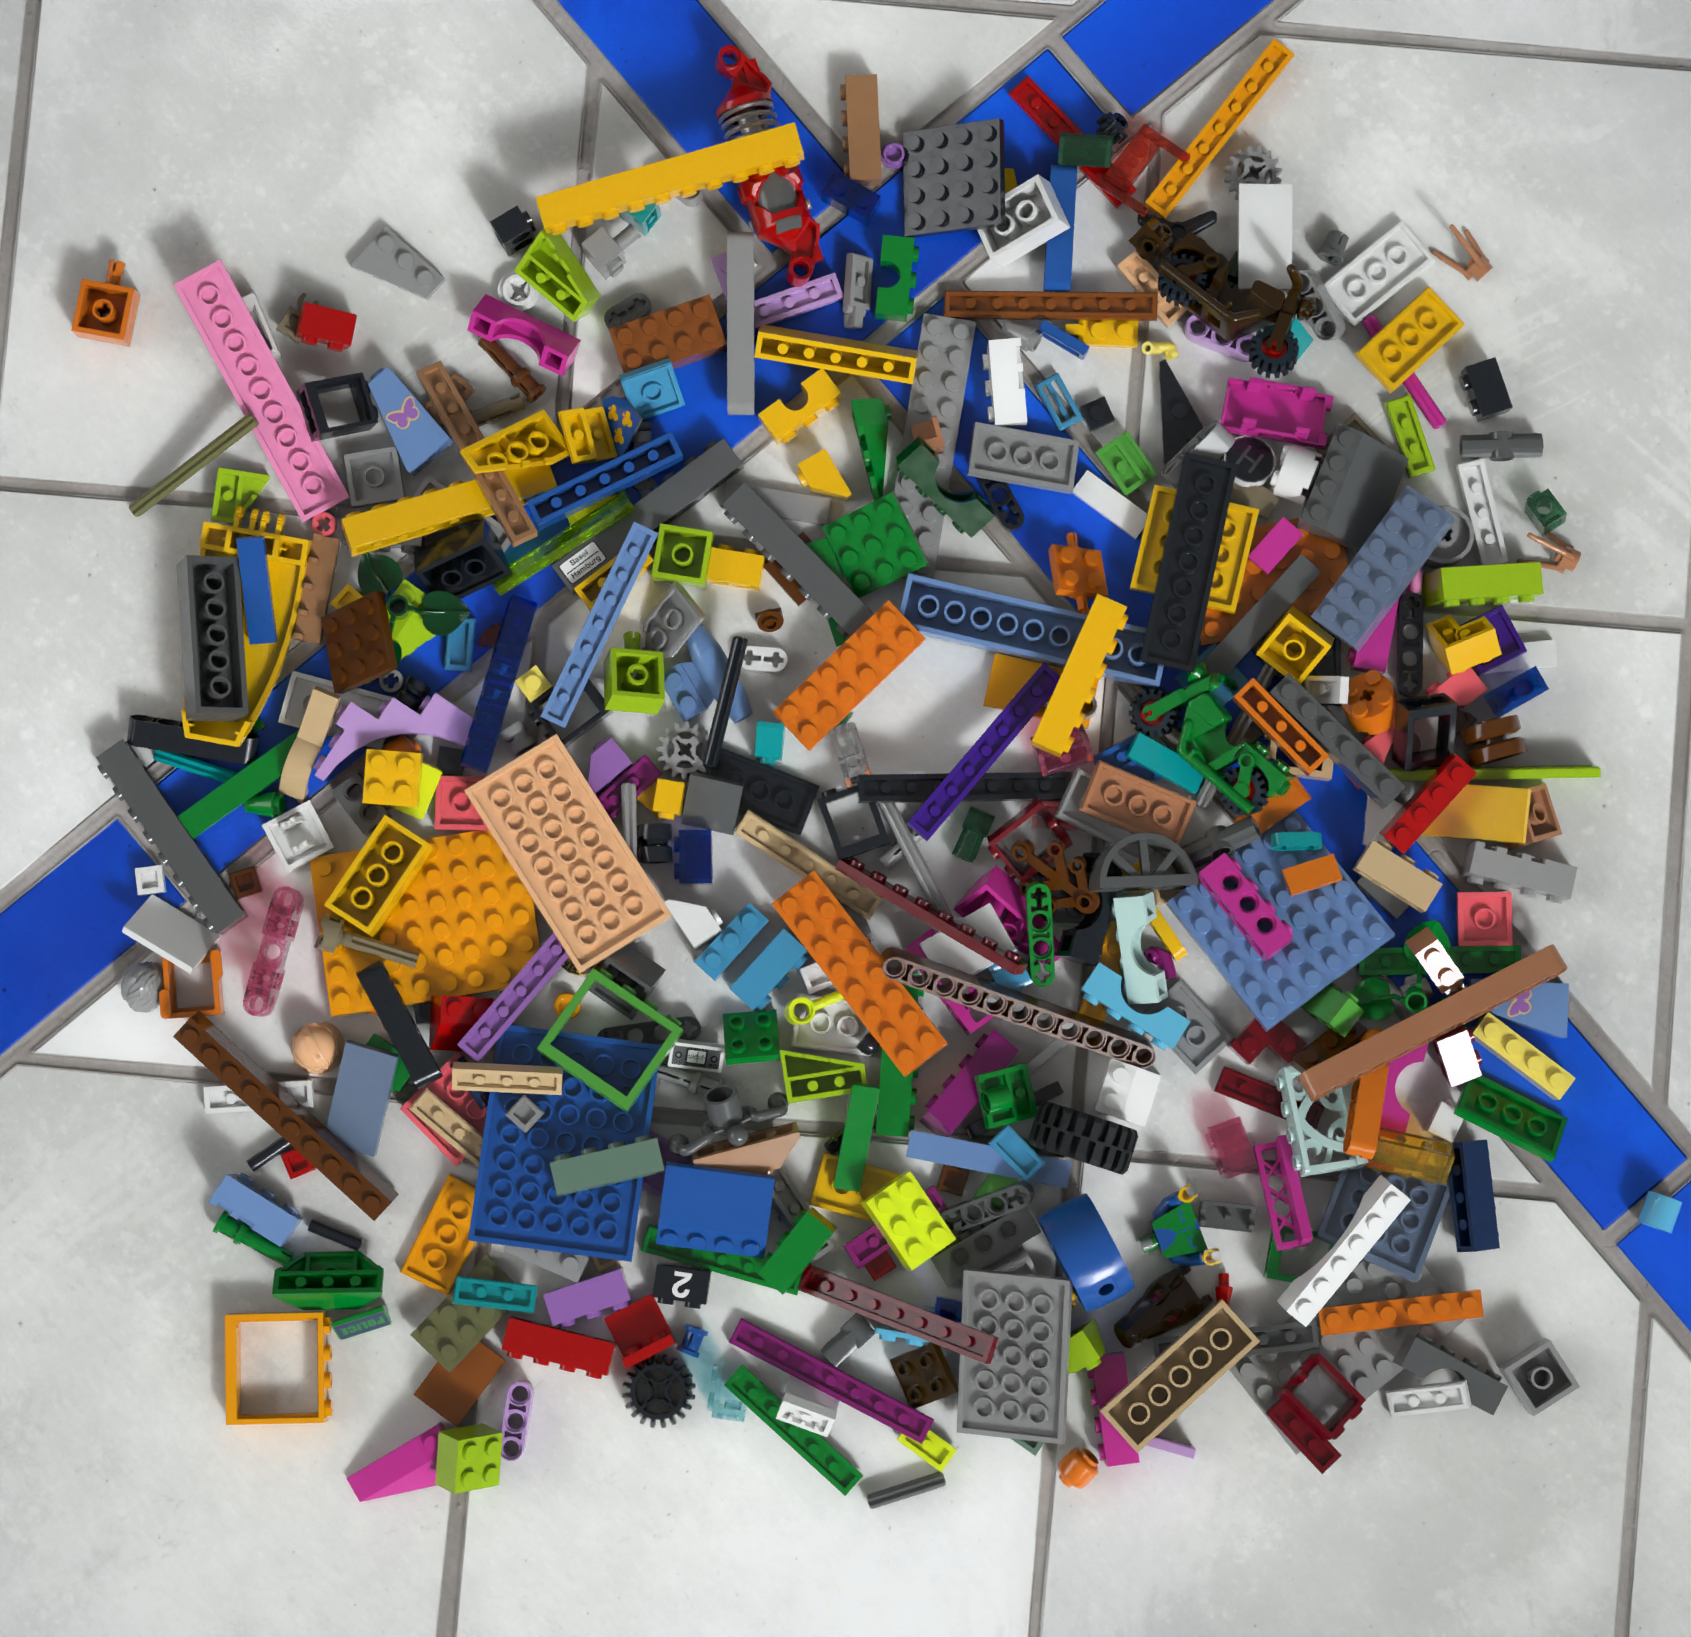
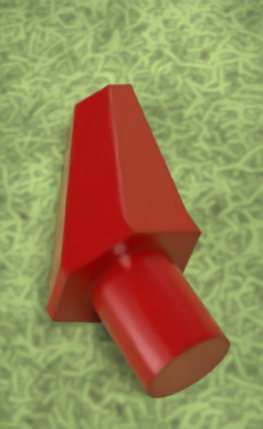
M1219 1273L1218 1286L1215 1287L1216 1300L1218 1302L1221 1299L1229 1306L1233 1287L1229 1286V1274Z

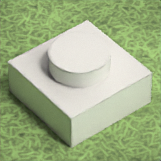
M163 865L135 868L137 893L139 896L167 892Z

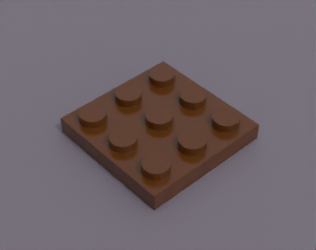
M374 591L321 617L334 693L344 694L398 668L383 591Z

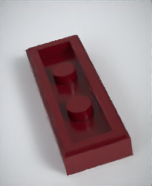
M1283 1399L1277 1400L1265 1412L1321 1474L1342 1456L1328 1440H1321V1437Z

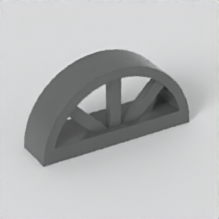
M1136 833L1112 843L1100 853L1091 870L1089 893L1185 889L1186 887L1198 885L1199 881L1191 859L1178 844L1159 834ZM1138 844L1141 874L1117 853L1125 845ZM1148 847L1157 850L1165 856L1152 874L1150 873ZM1111 861L1128 876L1107 877ZM1172 864L1177 874L1163 875Z

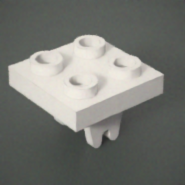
M311 800L262 825L286 873L335 849Z

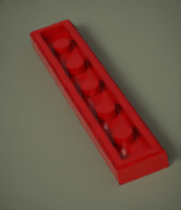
M1029 76L1024 78L1009 92L1008 96L1064 155L1077 166L1116 209L1136 192L1137 189Z

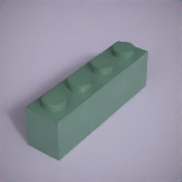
M645 1135L635 1138V1143L625 1145L624 1141L608 1144L609 1149L598 1151L597 1147L581 1150L582 1155L571 1157L570 1153L555 1156V1161L550 1162L557 1197L664 1172L658 1139H651V1135Z

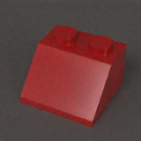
M447 995L431 996L429 1050L463 1051L457 1044L493 1004V998Z

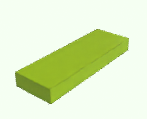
M1411 394L1385 402L1384 406L1400 453L1409 459L1406 465L1409 479L1435 471L1436 468Z

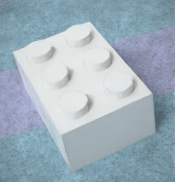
M1037 174L1005 194L1006 226L978 229L977 231L990 260L1001 267H1005L1069 229L1070 225L1050 182Z

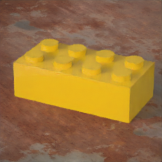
M384 815L324 906L374 938L434 848L422 838Z

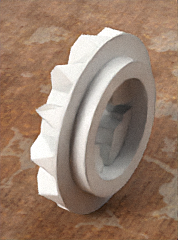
M514 270L505 274L498 285L500 301L520 311L526 312L535 306L540 297V293L515 273ZM511 284L518 288L525 285L524 293L527 298L520 295L516 298L513 297L515 292Z

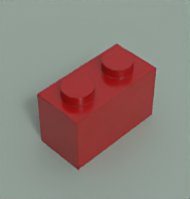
M304 302L300 307L295 337L301 338V342L307 345L316 346L317 343L326 344L329 350L343 352V349H348L352 344L357 315Z

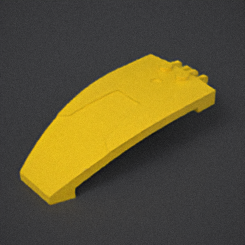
M237 506L233 526L203 522L199 556L238 558L236 542L238 537L265 535L278 641L276 643L249 645L240 574L249 713L239 722L186 720L184 693V709H181L185 738L240 747L261 714L277 682L291 645L293 632L295 631L297 610L300 605L302 585L308 565L307 559L310 555L312 544L311 540L283 535L286 520L285 514H279L275 534L267 533L270 523V511L265 510L262 514L259 531H257L259 509L252 510L249 529L241 528L244 517V507Z

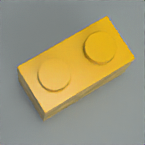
M719 544L718 548L711 547L706 577L707 583L760 591L765 556L760 555V551L754 549H745L744 552L734 551V547Z

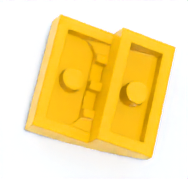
M603 406L590 409L581 407L558 412L572 464L610 461L618 457Z

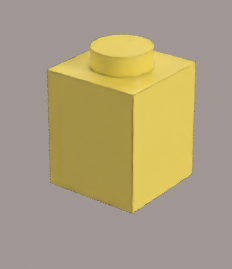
M536 665L515 680V683L530 703L552 688Z

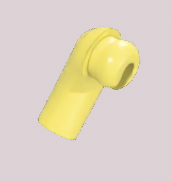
M1147 341L1142 345V352L1144 354H1164L1166 360H1172L1179 354L1176 349L1177 345L1172 341Z

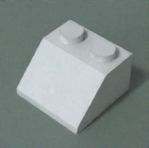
M670 899L664 902L696 950L722 932L720 926L724 923L715 909L709 912L705 906Z
M1109 1059L1093 1111L1145 1127L1161 1075L1118 1060Z

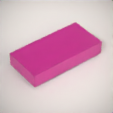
M1282 517L1251 552L1248 559L1268 575L1303 536V533L1285 517Z

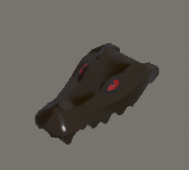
M1180 1266L1156 1279L1146 1289L1144 1295L1133 1305L1130 1312L1114 1324L1115 1336L1125 1348L1133 1349L1150 1338L1188 1324L1197 1318L1213 1301L1209 1294L1200 1299L1184 1277L1192 1270L1190 1267Z

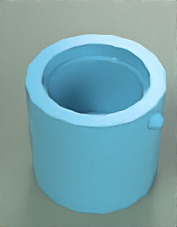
M1648 1191L1638 1222L1672 1234L1682 1202L1656 1192Z

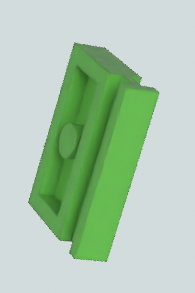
M1128 431L1095 452L1096 457L1124 497L1157 476V472Z

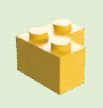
M1451 615L1425 624L1432 651L1451 675L1462 673L1470 667L1489 662L1493 658L1502 655L1496 630L1485 616L1462 626H1459Z

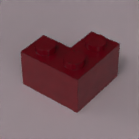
M1254 1017L1227 1047L1246 1065L1251 1064L1266 1047L1284 1064H1288L1291 1058L1299 1053L1307 1043L1283 1021H1280L1266 1032Z

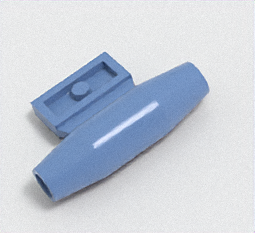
M702 623L699 624L685 642L692 662L679 663L664 672L665 690L684 723L708 710L714 699L716 702L718 701L728 661L719 643ZM740 679L738 680L729 716L735 724L753 714Z

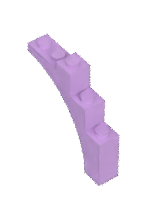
M437 693L432 698L428 695L419 706V709L423 711L421 715L394 697L390 702L386 699L376 712L380 715L379 719L352 702L348 706L342 704L334 717L338 719L335 725L344 732L342 735L338 732L334 735L328 744L332 750L327 757L321 755L313 767L317 770L314 776L324 781L333 769L351 753L371 742L391 736L409 734L435 736L455 742L474 752L489 728Z

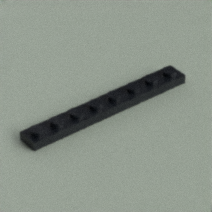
M1071 772L985 773L961 802L1033 801L1036 797L1041 801L1061 800L1071 780ZM949 773L858 775V803L925 802Z

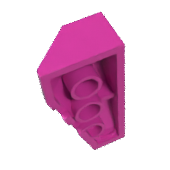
M995 865L975 882L955 905L953 910L964 918L991 903L1013 944L1018 947L1019 951L1028 955L1025 897L1021 895L1017 883ZM1036 914L1032 919V925L1036 928H1041L1046 924L1039 914ZM1053 934L1055 962L1061 958L1056 956L1060 942ZM1043 940L1037 941L1033 946L1036 954H1044L1048 949V943Z
M441 1422L346 1478L358 1500L363 1502L436 1486L439 1431L445 1430Z

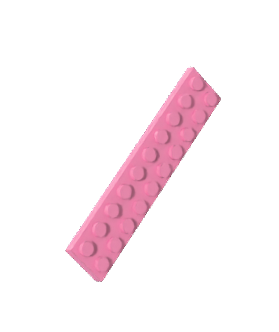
M220 259L173 284L244 416L252 413L257 418L259 425L253 429V432L302 522L304 523L321 512L349 499L350 495L320 440L311 442L300 404L222 260Z

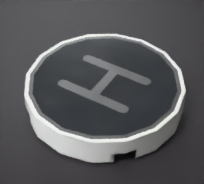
M1243 435L1235 438L1232 447L1222 456V461L1238 464L1234 483L1242 487L1263 485L1270 479L1276 466V457L1272 448L1264 440L1257 437Z

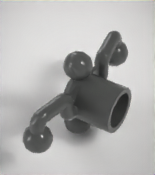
M723 1084L709 1089L703 1096L710 1120L701 1127L703 1135L689 1143L685 1135L680 1133L674 1134L668 1141L669 1150L676 1155L689 1156L711 1143L716 1134L727 1136L729 1143L734 1146H742L748 1140V1131L743 1127L744 1123L749 1120L762 1122L784 1116L788 1111L789 1105L787 1096L781 1092H775L768 1098L769 1109L757 1111L753 1106H741L737 1089L733 1085Z

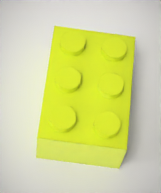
M911 1171L902 1173L861 1202L906 1270H914L956 1240Z

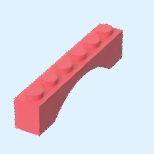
M1470 667L1462 673L1453 675L1450 672L1446 673L1449 679L1441 685L1436 681L1424 691L1427 695L1445 693L1458 703L1457 708H1464L1488 690V688ZM1394 725L1383 733L1377 735L1368 734L1361 739L1364 742L1363 746L1383 765L1393 743ZM1345 773V775L1356 787V789H1360V787Z

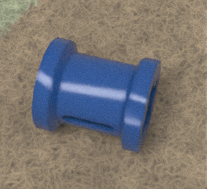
M686 1323L685 1335L681 1345H677L676 1349L699 1358L700 1353L698 1351L704 1336L708 1335V1331Z

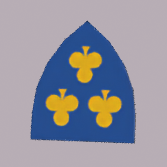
M615 396L603 398L605 415L616 453L620 457L626 454L636 432L650 431L651 423L649 421H642L643 419L638 411L627 400Z

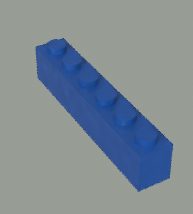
M669 432L527 501V509L538 531L682 462L683 454L672 432Z

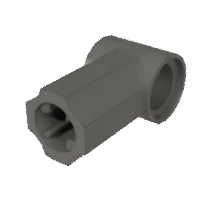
M858 1313L853 1315L840 1328L841 1331L831 1338L820 1350L835 1367L845 1360L856 1348L862 1347L875 1334V1330Z

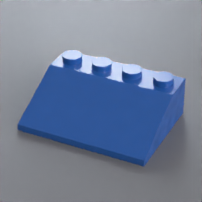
M666 1162L656 1244L764 1258L775 1175Z

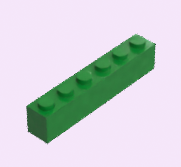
M903 984L917 1003L918 996L924 997V991ZM883 1048L881 1054L876 1135L908 1137L909 1132L914 1130L915 1116L910 1115L911 1105H916L917 1089L912 1088L913 1077L918 1078L919 1067L907 1077H904Z

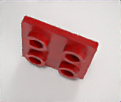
M652 1294L628 1305V1307L618 1310L604 1319L623 1356L622 1361L626 1369L677 1342Z

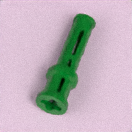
M225 1210L213 1229L214 1233L220 1232L231 1238L234 1244L240 1245L242 1243L282 1266L291 1261L295 1253L276 1245L253 1231L249 1225L232 1218Z

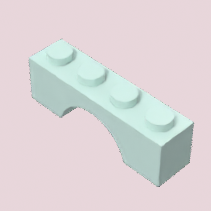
M1153 891L1123 893L1113 898L1112 913L1117 923L1116 940L1120 944L1121 951L1119 963L1120 968L1124 972L1125 979L1123 991L1127 997L1128 1005L1159 1003L1168 997L1165 971L1153 966L1145 958L1141 949V935L1145 926L1157 918Z

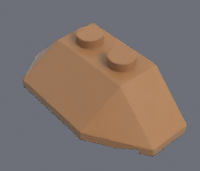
M797 1122L748 1133V1140L742 1146H734L729 1143L728 1139L708 1144L692 1154L693 1163L698 1166L770 1174L775 1169L781 1168L800 1138Z

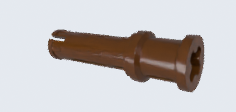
M484 338L479 340L478 345L511 378V385L514 388L518 387L527 396L526 400L529 403L535 402L543 395L547 387L544 384L538 383L531 375L529 368L518 364L496 340L492 342Z

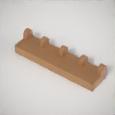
M316 533L312 534L310 555L307 559L308 565L302 585L300 605L297 610L295 631L292 635L294 640L321 645L323 636L321 617L327 615L341 544L340 539L325 537Z

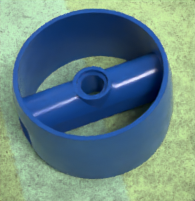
M1087 1193L1072 1197L1049 1209L1037 1218L1066 1278L1071 1279L1073 1290L1086 1313L1119 1299L1135 1288L1131 1275L1108 1229Z

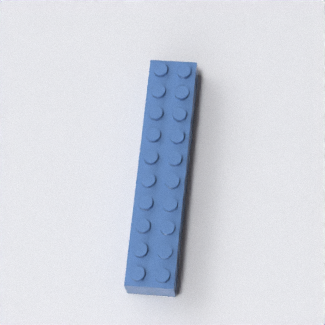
M908 573L900 612L923 636L1042 664L1044 662L1047 665L1060 668L1065 667L1088 616L1087 614L1082 615V613L1079 614L1070 610ZM1125 624L1123 631L1117 629L1114 635V639L1118 640L1112 655L1106 653L1102 662L1107 665L1102 676L1103 678L1150 689H1158L1164 667L1139 662L1146 628Z

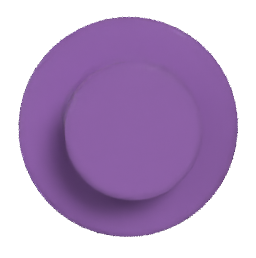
M891 142L883 147L881 161L887 168L898 169L903 166L905 154L903 145Z

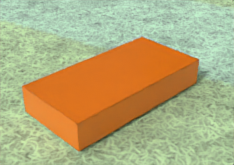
M1334 853L1282 869L1281 871L1290 897L1342 881L1343 879Z

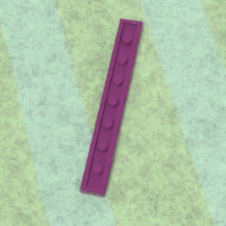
M742 1318L729 1340V1343L921 1444L934 1421L933 1418Z

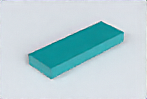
M1140 732L1136 733L1125 755L1130 760L1191 794H1196L1204 778L1182 759L1179 754Z
M456 1276L453 1304L534 1313L538 1285Z

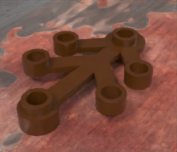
M1022 838L1012 845V857L1018 862H1027L1049 880H1041V882L1045 883L1050 891L1064 890L1071 895L1061 898L1051 895V902L1054 905L1052 913L1060 908L1076 907L1080 912L1089 914L1099 907L1100 897L1098 892L1089 893V882L1086 872L1087 861L1084 857L1075 856L1069 862V869L1072 873L1076 874L1078 886L1070 881L1064 855L1065 844L1061 840H1053L1047 846V852L1053 857L1056 870L1034 854V845L1030 840ZM1053 845L1058 846L1060 852H1055L1053 850ZM1017 849L1023 850L1024 856L1020 855ZM1075 861L1081 864V869L1075 866ZM1028 879L1020 885L1019 891L1022 896L1025 897V885H1029L1034 880ZM1039 887L1036 888V892H1042ZM1082 898H1087L1089 905L1084 903Z

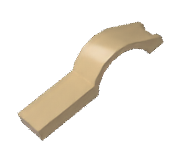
M318 686L313 688L298 735L284 764L278 794H286L298 799L300 804L306 801L309 792V777L316 759L325 745L341 699L340 695Z

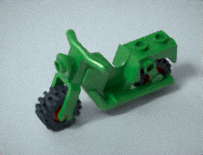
M1205 661L1200 664L1195 662L1193 672L1186 673L1189 676L1187 682L1190 684L1189 686L1176 690L1173 693L1166 692L1163 689L1141 691L1142 694H1137L1134 697L1136 699L1135 702L1130 704L1133 707L1132 711H1129V715H1132L1130 722L1135 724L1136 727L1134 729L1137 732H1141L1149 737H1163L1166 734L1172 733V729L1178 726L1177 720L1181 719L1178 711L1187 706L1177 752L1182 759L1219 790V793H1222L1220 800L1225 802L1226 805L1224 807L1231 809L1232 813L1240 815L1257 814L1263 810V806H1267L1269 803L1267 801L1268 798L1278 797L1279 795L1282 797L1291 788L1292 784L1290 782L1295 777L1289 772L1291 768L1281 759L1275 760L1268 754L1270 750L1264 744L1257 741L1256 743L1245 742L1238 746H1233L1228 742L1226 726L1227 723L1231 722L1232 716L1214 693L1209 692L1217 690L1220 684H1223L1230 691H1236L1239 686L1234 679L1225 673L1209 675L1208 666ZM1235 763H1238L1240 766L1232 768L1230 772L1225 773L1223 771Z

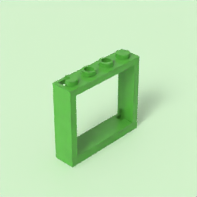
M593 968L540 1043L537 1051L628 1113L682 1035L683 1029L680 1027L682 1023L669 1014L665 1017L657 1012L659 1007L648 999L642 1002L635 997L637 992L626 984L620 987L612 981L614 977L604 969H600L598 972ZM595 981L671 1032L627 1096L551 1045Z

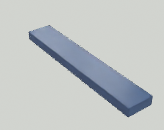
M914 1130L910 1132L906 1157L1023 1180L990 1145ZM1038 1155L1046 1164L1029 1181L1067 1189L1072 1162Z

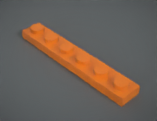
M1475 1289L1322 1307L1317 1315L1320 1335L1325 1336L1484 1317L1481 1290Z

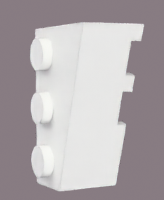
M1021 337L988 340L987 354H982L983 370L989 371V380L985 381L986 397L991 396L992 406L987 407L989 423L994 422L996 426L1020 428L1027 425L1025 388L1022 374L1023 363L1021 362L1020 355Z

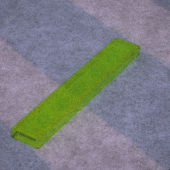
M625 490L510 564L512 575L493 583L497 593L500 596L632 512L635 508Z

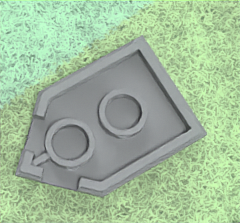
M673 582L643 621L645 647H642V650L663 652V658L674 657L705 618L703 611L679 583Z

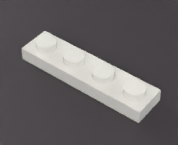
M1484 459L1458 464L1456 469L1468 517L1474 527V542L1480 565L1507 564L1509 559Z
M313 1079L276 1081L305 1108L315 1106ZM226 1085L203 1087L205 1114L253 1111Z

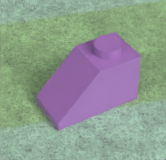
M605 738L599 741L593 747L595 752L591 754L588 784L596 796L633 765L632 761L612 738L608 741Z

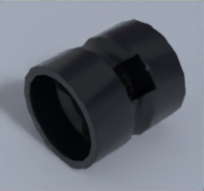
M652 823L637 825V840L642 843L638 847V862L641 864L673 862L672 847L668 845V842L672 840V824Z

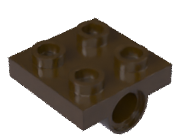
M929 1343L890 1359L907 1402L914 1409L958 1392V1386L939 1345Z

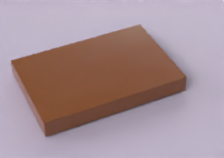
M480 1341L451 1373L437 1362L413 1395L454 1426L458 1427L506 1362V1359Z

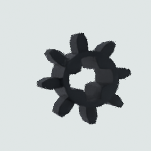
M1109 112L1108 114H1103L1096 121L1100 126L1096 130V134L1104 144L1110 145L1112 143L1115 146L1128 137L1125 130L1129 125L1125 117L1120 113L1112 114V112Z

